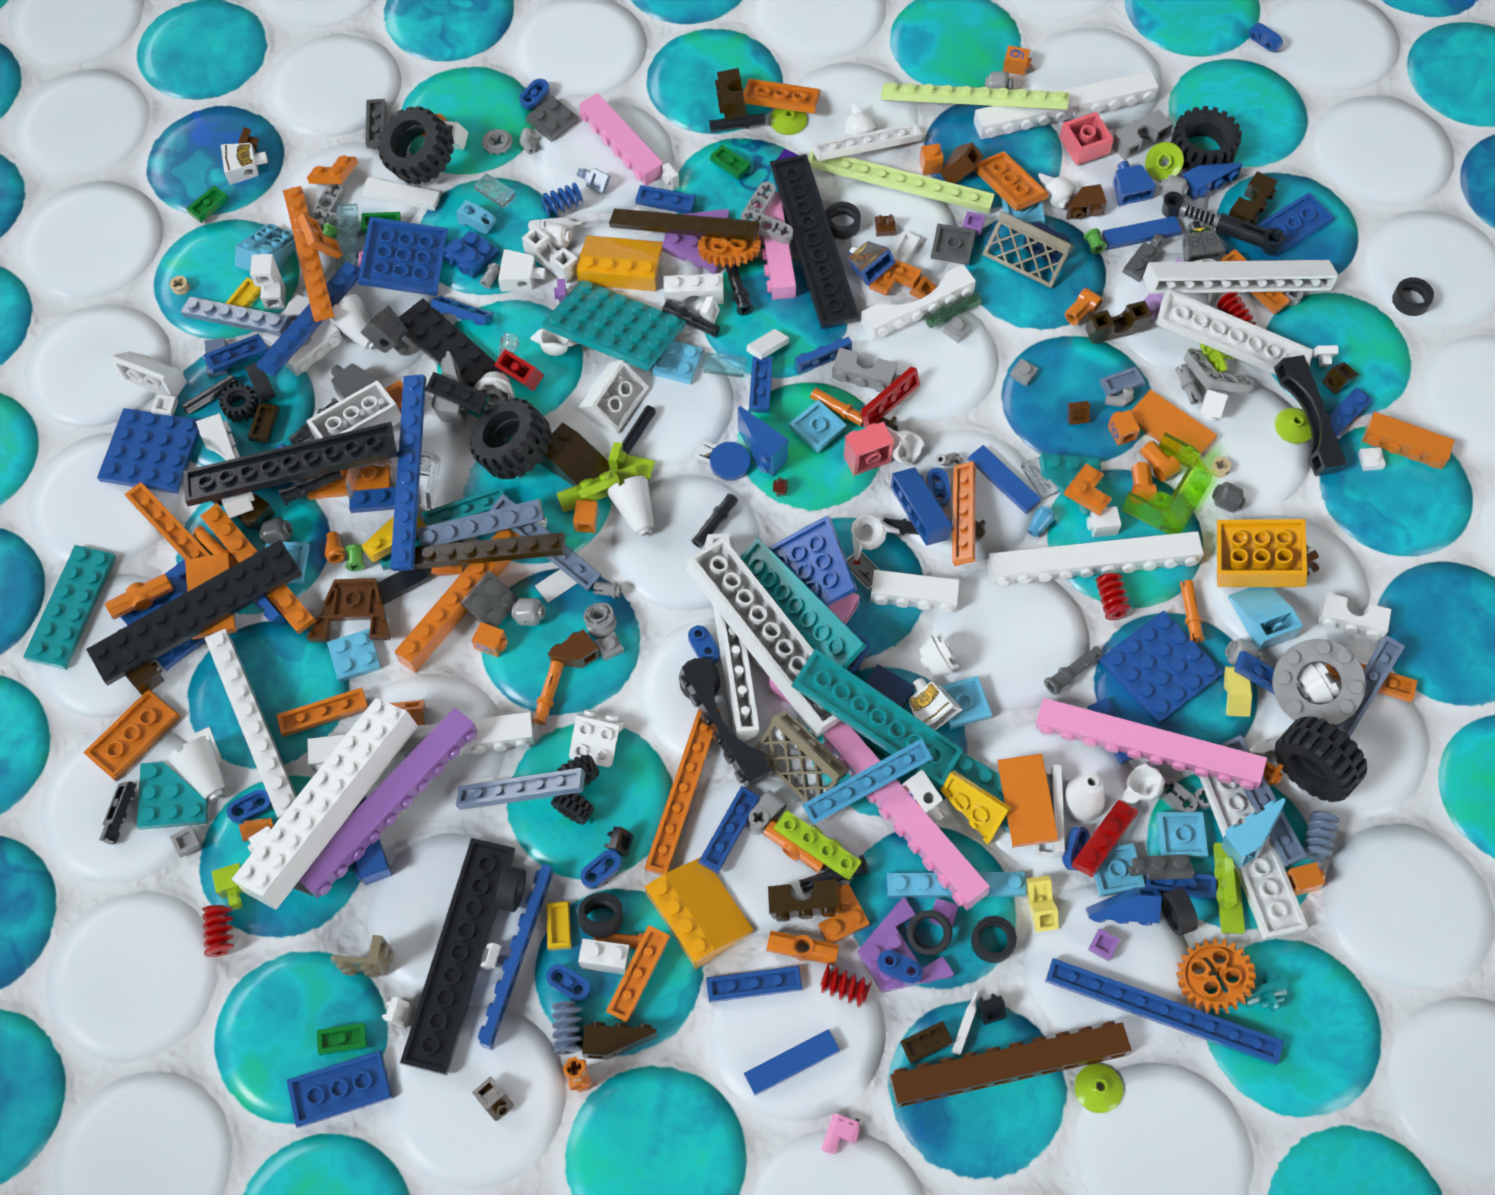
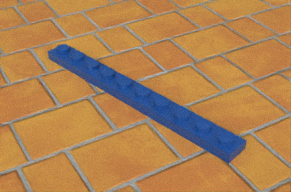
M424 374L404 376L390 565V569L393 571L414 570L426 377Z
M1052 958L1045 979L1046 983L1270 1064L1277 1065L1279 1063L1283 1040Z

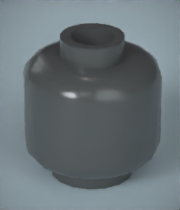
M1229 482L1218 484L1212 494L1215 506L1228 512L1242 508L1245 503L1243 489Z
M281 517L264 522L259 532L260 539L263 543L273 544L280 539L282 542H289L293 535L290 522Z

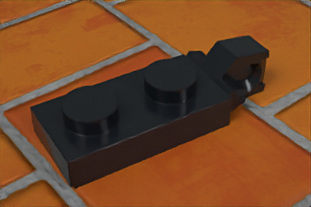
M130 781L118 784L102 824L104 828L99 839L100 841L110 845L116 844L120 836V826L127 818L126 810L128 805L135 797L134 790L137 784Z

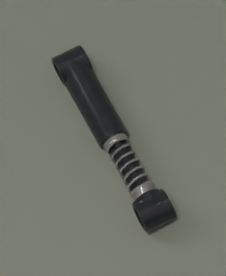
M1168 192L1164 196L1162 214L1165 217L1187 216L1188 219L1192 218L1193 221L1198 220L1203 222V225L1213 226L1216 232L1262 248V251L1267 255H1276L1281 250L1284 233L1277 228L1268 230L1224 213L1222 215L1212 214V211L1210 213L1207 212L1208 210L1204 211L1202 210L1203 208L1199 209L1197 208L1198 206L1193 207L1192 204L1190 205V203L1185 202L1182 195L1178 192Z

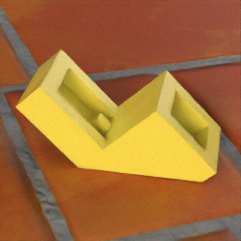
M1225 666L1223 688L1228 692L1226 714L1228 716L1250 717L1252 701L1250 680L1234 672L1235 667Z
M1050 876L1026 878L1027 898L1036 933L1059 929L1058 909L1052 900Z

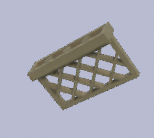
M1001 211L998 217L999 220L982 255L1052 288L1074 245L1007 212ZM1001 225L1009 228L1010 236L1000 238L999 230ZM1023 234L1026 236L1028 244L1018 247L1015 236ZM1012 238L1015 249L1005 252L1002 241ZM1040 242L1043 244L1045 252L1035 256L1032 245ZM999 243L1002 253L996 256L990 254L991 246ZM1029 246L1032 257L1022 260L1019 250ZM1016 251L1019 262L1011 264L1008 262L1006 254ZM1054 251L1063 253L1060 262L1052 264L1049 253ZM1047 255L1050 265L1039 269L1036 258ZM1033 259L1036 270L1029 273L1025 270L1023 263ZM1051 268L1053 276L1050 282L1042 278L1040 271Z
M787 710L773 716L771 725L754 747L762 752L772 771L804 802L812 799L809 790H818V795L823 793V789L827 791L836 786L841 778L845 777L850 771ZM776 727L782 732L783 740H775L774 730ZM789 743H794L798 747L799 755L790 754ZM764 744H770L772 756H767L761 750ZM776 744H784L785 755L777 756ZM806 758H810L814 762L815 770H806ZM778 759H786L787 771H782L779 768ZM791 759L800 760L801 770L793 771ZM794 774H802L803 786H798L795 783ZM807 774L816 775L817 786H809ZM821 774H827L832 779V782L829 785H822Z

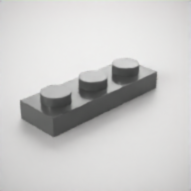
M385 99L366 100L365 144L367 148H378V142H380L379 135L380 132H383V126L386 123Z

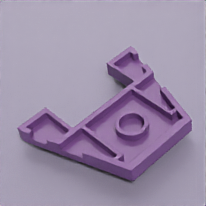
M729 209L683 215L729 218ZM665 233L662 245L663 252L683 261L686 259L693 262L694 266L704 267L710 273L716 274L718 265L714 266V262L708 264L707 260L703 261L702 257L699 256L698 240L701 239V236Z
M905 897L899 901L857 951V954L882 993L911 986L905 985L879 971L877 960L881 952L893 950L917 962L896 929L916 915ZM942 956L922 968L923 975L917 984L931 983L944 978L949 979L954 976V973ZM891 958L885 959V962L888 965H892L894 963V961ZM909 968L907 969V973L909 975H914L915 970Z

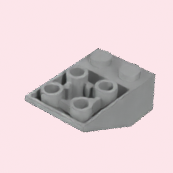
M447 351L445 358L443 357L441 361V375L464 384L459 365L452 354ZM437 396L433 397L432 408L442 422L466 426L468 409Z

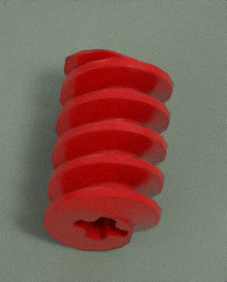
M1228 292L1217 302L1218 310L1256 325V322H1251L1253 316L1248 315L1249 309H1244L1246 304L1241 302L1242 298L1237 296L1238 292Z
M1107 573L1095 579L1105 618L1111 621L1124 618L1127 615L1126 612L1131 609L1130 604H1125L1129 601V598L1124 596L1127 593L1126 589H1121L1125 583L1119 581L1123 578L1120 573Z
M224 905L206 906L202 908V911L205 912L202 915V919L205 921L203 929L206 930L203 933V938L207 939L203 942L204 947L207 948L204 951V955L207 957L227 955L228 950L234 948V944L227 943V941L234 939V935L227 934L228 931L233 930V926L226 925L227 922L233 920V917L226 916L227 913L232 912V908L225 907Z
M828 963L820 983L821 993L824 994L830 989V996L834 997L839 992V1000L841 1001L847 995L848 1004L857 999V1007L860 1008L867 998L872 980L868 985H865V977H862L857 982L855 973L850 978H848V970H844L839 975V967L836 966L833 971H830V963Z

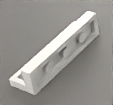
M1052 765L1051 770L1045 771L1046 776H1050V785L1048 787L1050 789L1058 842H1051L1052 852L1039 851V844L1034 845V857L1062 858L1065 852L1062 765Z

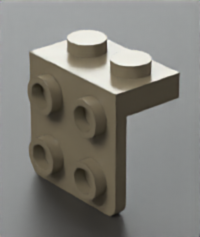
M372 935L368 958L332 955L331 962L344 975L355 976L357 972L365 973L367 977L378 978L379 975H387L388 965L393 961L394 951L383 936Z

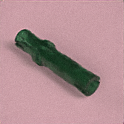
M974 293L948 307H942L938 312L925 317L926 324L929 328H933L940 323H947L956 315L981 305V298L977 293Z

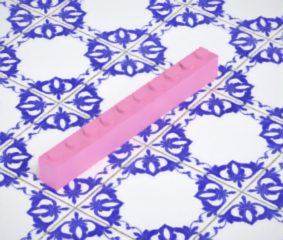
M1046 698L1042 700L1036 720V729H1039V732L1046 735L1054 733L1061 735V738L1068 741L1076 739L1083 741L1084 745L1090 747L1098 745L1105 747L1106 751L1112 753L1120 751L1127 753V756L1134 759L1142 757L1149 759V762L1156 765H1163L1164 763L1171 765L1173 769L1178 771L1189 770L1200 777H1215L1222 783L1240 784V787L1247 790L1259 788L1267 760L1263 756Z
M840 721L823 734V745L850 770L848 772L851 775L850 777L880 761L857 733L843 721ZM897 779L865 796L870 803H875L878 806V811L885 820H890L894 825L893 829L899 837L903 836L908 841L907 845L914 854L918 853L926 869L933 871L938 876L939 884L944 889L948 888L953 894L952 898L957 905H963L968 910L988 895L990 886Z

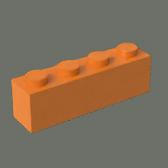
M1375 411L1367 423L1362 442L1368 443L1371 446L1381 447L1390 453L1399 454L1410 460L1419 461L1441 470L1449 460L1455 439Z

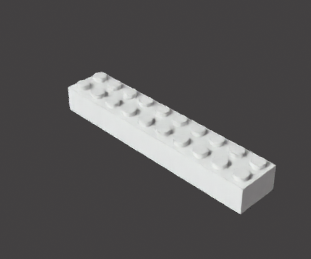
M725 538L719 539L689 557L685 569L814 735L818 737L841 721L840 719L791 687L813 652V649Z
M375 698L231 880L246 894L276 910L419 727L406 710Z

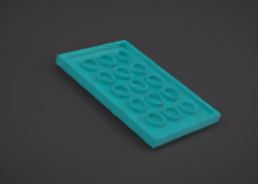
M581 280L542 322V329L649 371L683 330L686 320L678 319L677 316L666 312L663 313L659 309L589 281Z

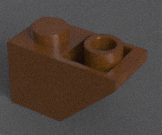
M973 142L957 146L939 173L946 182L956 184L976 168L983 155Z
M1101 184L1085 186L1080 189L1068 206L1067 220L1104 214L1107 200Z
M582 629L579 632L572 633L563 643L554 645L548 652L550 662L555 660L562 662L567 667L584 668L600 657L596 644L585 630Z

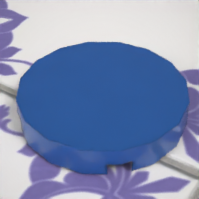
M724 442L718 444L710 454V468L716 476L718 475L723 480L734 481L740 479L749 470L750 455L747 449L739 443Z

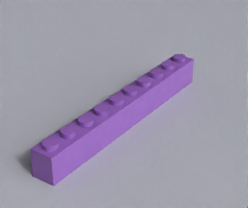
M454 707L346 819L298 882L317 899L321 895L327 894L337 878H341L347 873L349 866L364 855L365 849L380 838L381 832L397 820V815L403 809L409 808L417 794L424 792L429 786V782L444 771L445 765L460 754L461 748L475 738L477 733L475 723Z

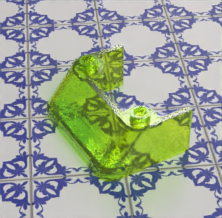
M1165 432L1159 446L1168 456H1174L1181 465L1188 469L1172 496L1165 492H1156L1148 501L1129 491L1122 511L1167 534L1182 533L1212 481V473L1195 447Z

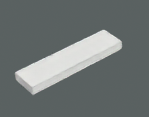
M367 178L361 192L364 197L435 211L440 199V192L373 178Z

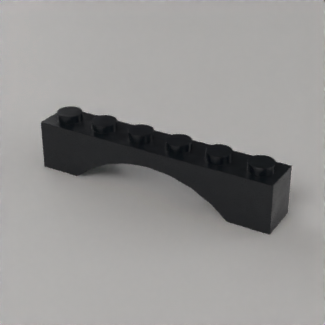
M1304 355L1283 358L1274 367V371L1280 386L1297 400L1309 421L1312 443L1308 460L1315 477L1337 473L1347 465L1345 456L1342 454L1338 438L1332 428L1309 364Z
M705 656L681 668L679 682L691 694L690 700L693 706L698 707L701 711L703 723L711 728L713 740L718 746L721 745L724 750L723 756L726 762L734 767L736 771L734 774L740 784L743 783L745 788L768 776L772 769L762 752L739 740L723 722L717 710L714 697L715 673Z

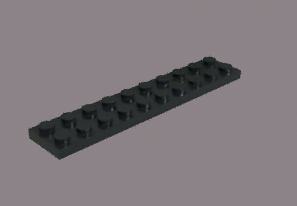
M807 154L770 161V169L787 223L793 228L794 246L820 329L859 321L857 308Z
M392 422L184 470L185 502L189 507L398 457Z
M280 539L86 650L104 683L109 686L300 577L302 573Z
M471 838L400 1060L401 1065L448 1075L480 970L479 966L498 911L495 900L499 879L504 868L507 865H512L516 852L514 847Z

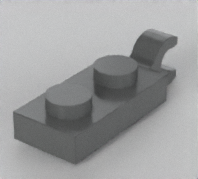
M1156 233L1150 244L1144 242L1125 265L1122 273L1139 282L1145 273L1148 263L1155 262L1159 257L1161 251L1158 248L1162 244L1163 236Z
M1188 855L1144 856L1143 860L1132 858L1130 860L1132 866L1128 867L1130 876L1146 875L1148 880L1192 879L1195 873Z

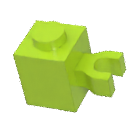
M239 863L211 871L216 893L222 899L228 897L229 906H232L233 910L243 907L239 893L244 891L231 880L242 867Z

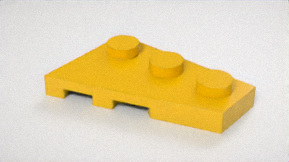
M394 516L361 545L363 551L373 563L392 551ZM417 516V528L425 527L426 525ZM416 528V538L419 537L417 528Z
M954 770L950 772L940 790L952 805L965 815L970 821V826L973 829H977L983 836L982 840L989 845L1011 807Z

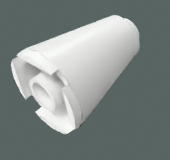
M357 294L341 299L344 303L340 306L335 304L332 307L335 317L328 320L365 350L375 349L376 346L360 333L372 320L362 299Z
M641 475L625 479V483L621 486L616 483L607 492L636 535L646 536L652 532L654 520L648 481L646 477L644 478Z
M202 736L182 745L184 749L178 753L175 750L168 757L169 762L204 799L213 801L223 795L222 791L225 789V785L210 737Z
M1087 772L1069 781L1063 787V811L1071 819L1079 822L1093 821L1104 810L1103 781L1098 774Z

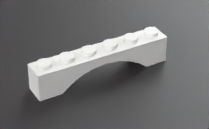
M964 264L947 271L940 285L932 293L920 300L901 305L879 303L862 311L861 324L872 340L884 337L895 329H901L912 321H918L929 313H935L946 305L950 306L963 297H969L974 293L976 281Z
M220 413L196 421L207 449L216 452L225 460L240 457L237 447H233L236 443L232 433L228 434V432H231L227 420L223 421ZM252 492L221 499L229 518L254 510L251 501L255 500Z

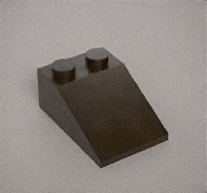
M563 422L551 434V443L547 447L548 452L546 455H543V460L540 463L572 486H576L586 479L597 478L600 474L610 470L609 461L583 436Z

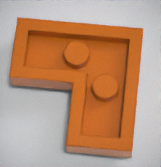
M343 155L337 158L332 167L316 166L307 176L309 184H342L358 164L356 156Z
M304 213L298 217L301 230L305 234L306 242L310 248L317 249L326 256L336 259L343 255L338 241L323 234L318 220Z
M894 259L896 263L871 283L869 289L885 296L888 295L895 282L913 289L922 275V270Z
M1088 464L1084 465L1064 492L1065 496L1098 516L1102 514L1112 499L1095 488L1104 474Z
M849 883L840 887L842 912L818 923V927L828 943L834 944L870 926Z

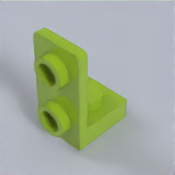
M618 442L613 443L608 458L611 472L633 464L638 476L642 475L647 480L651 478L655 465L654 460L627 455L623 452L622 443Z

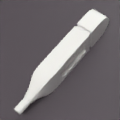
M564 217L532 220L529 222L528 227L529 231L535 226L543 231L547 225L553 223L565 224L571 229L575 225H581V221L575 222Z
M1282 731L1259 740L1250 749L1251 754L1263 756L1274 752L1275 743L1284 732Z
M975 992L965 1011L951 1052L957 1055L961 1054L976 1011L978 992Z

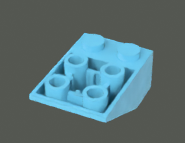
M275 224L265 225L235 245V266L250 271L252 255L272 254L280 271L296 248L293 231L279 228Z
M1250 587L1228 595L1232 606L1252 642L1258 646L1259 651L1297 637L1303 628L1294 609L1272 587Z
M1284 798L1276 801V799L1270 801L1264 806L1265 810L1258 814L1256 811L1251 813L1244 819L1246 822L1239 826L1234 824L1225 831L1226 834L1223 837L1221 847L1229 858H1233V863L1237 869L1258 857L1281 814L1285 803Z

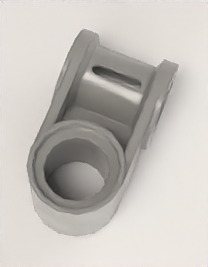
M768 790L749 813L748 828L751 833L756 835L763 834L770 821L774 818L778 819L788 804Z

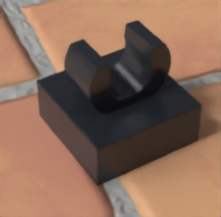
M614 827L613 832L607 833V836L611 839L610 843L605 844L604 847L616 851L620 856H628L634 835L622 827Z
M992 993L991 999L985 1001L982 997H979L980 1017L984 1025L1006 1019L1005 1002L1002 996L997 997Z

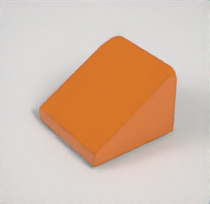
M924 275L919 278L915 287L911 288L909 294L922 299L932 293L937 286Z

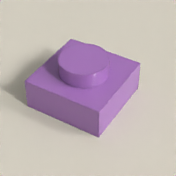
M967 211L962 227L976 230L975 234L980 235L986 216Z
M557 279V287H554L555 299H559V304L567 296L565 279Z
M936 898L933 910L945 915L953 926L958 905ZM930 918V923L941 926L937 920Z
M1099 928L1088 951L1109 962L1120 939Z

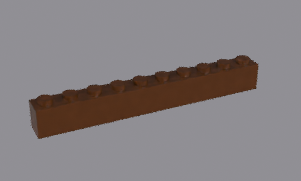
M1108 1021L1095 1029L1092 1026H1086L1078 1029V1032L1070 1034L1069 1031L1057 1033L1055 1038L1038 1037L1032 1040L1033 1043L1023 1044L1020 1041L1010 1044V1048L1000 1049V1047L989 1048L984 1054L977 1055V1052H970L957 1060H954L953 1057L941 1059L939 1064L921 1063L916 1066L917 1069L907 1070V1068H899L894 1070L893 1074H890L889 1083L895 1107L900 1108L1126 1057L1132 1049L1123 1022L1115 1024V1021Z

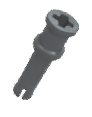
M1094 646L1068 667H1061L1051 678H1045L1044 684L1048 691L1053 695H1057L1064 686L1071 685L1076 676L1104 656L1103 653L1099 654L1102 650L1098 646Z

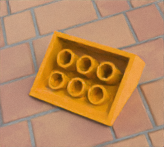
M587 235L579 255L577 266L578 283L582 280L601 287L656 292L663 242Z
M1306 519L1217 520V587H1306Z
M700 858L673 869L644 886L647 897L695 969H698L754 932L715 872L698 863Z

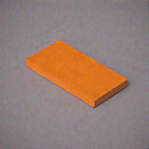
M748 79L743 96L745 104L815 114L821 89Z
M1004 151L981 160L974 169L1015 211L1048 198V192Z
M1151 389L1131 410L1134 419L1142 431L1191 465L1197 461L1217 437L1216 433Z
M391 458L340 470L343 479L308 493L307 497L309 500L349 496V491L391 488Z
M228 552L185 560L187 592L231 568ZM235 614L194 636L192 639L205 638L223 629H226L227 633L236 632Z
M148 689L83 753L114 781H117L181 716Z
M1042 753L998 759L997 764L1004 803L1011 807L1007 813V821L1012 848L1058 842Z

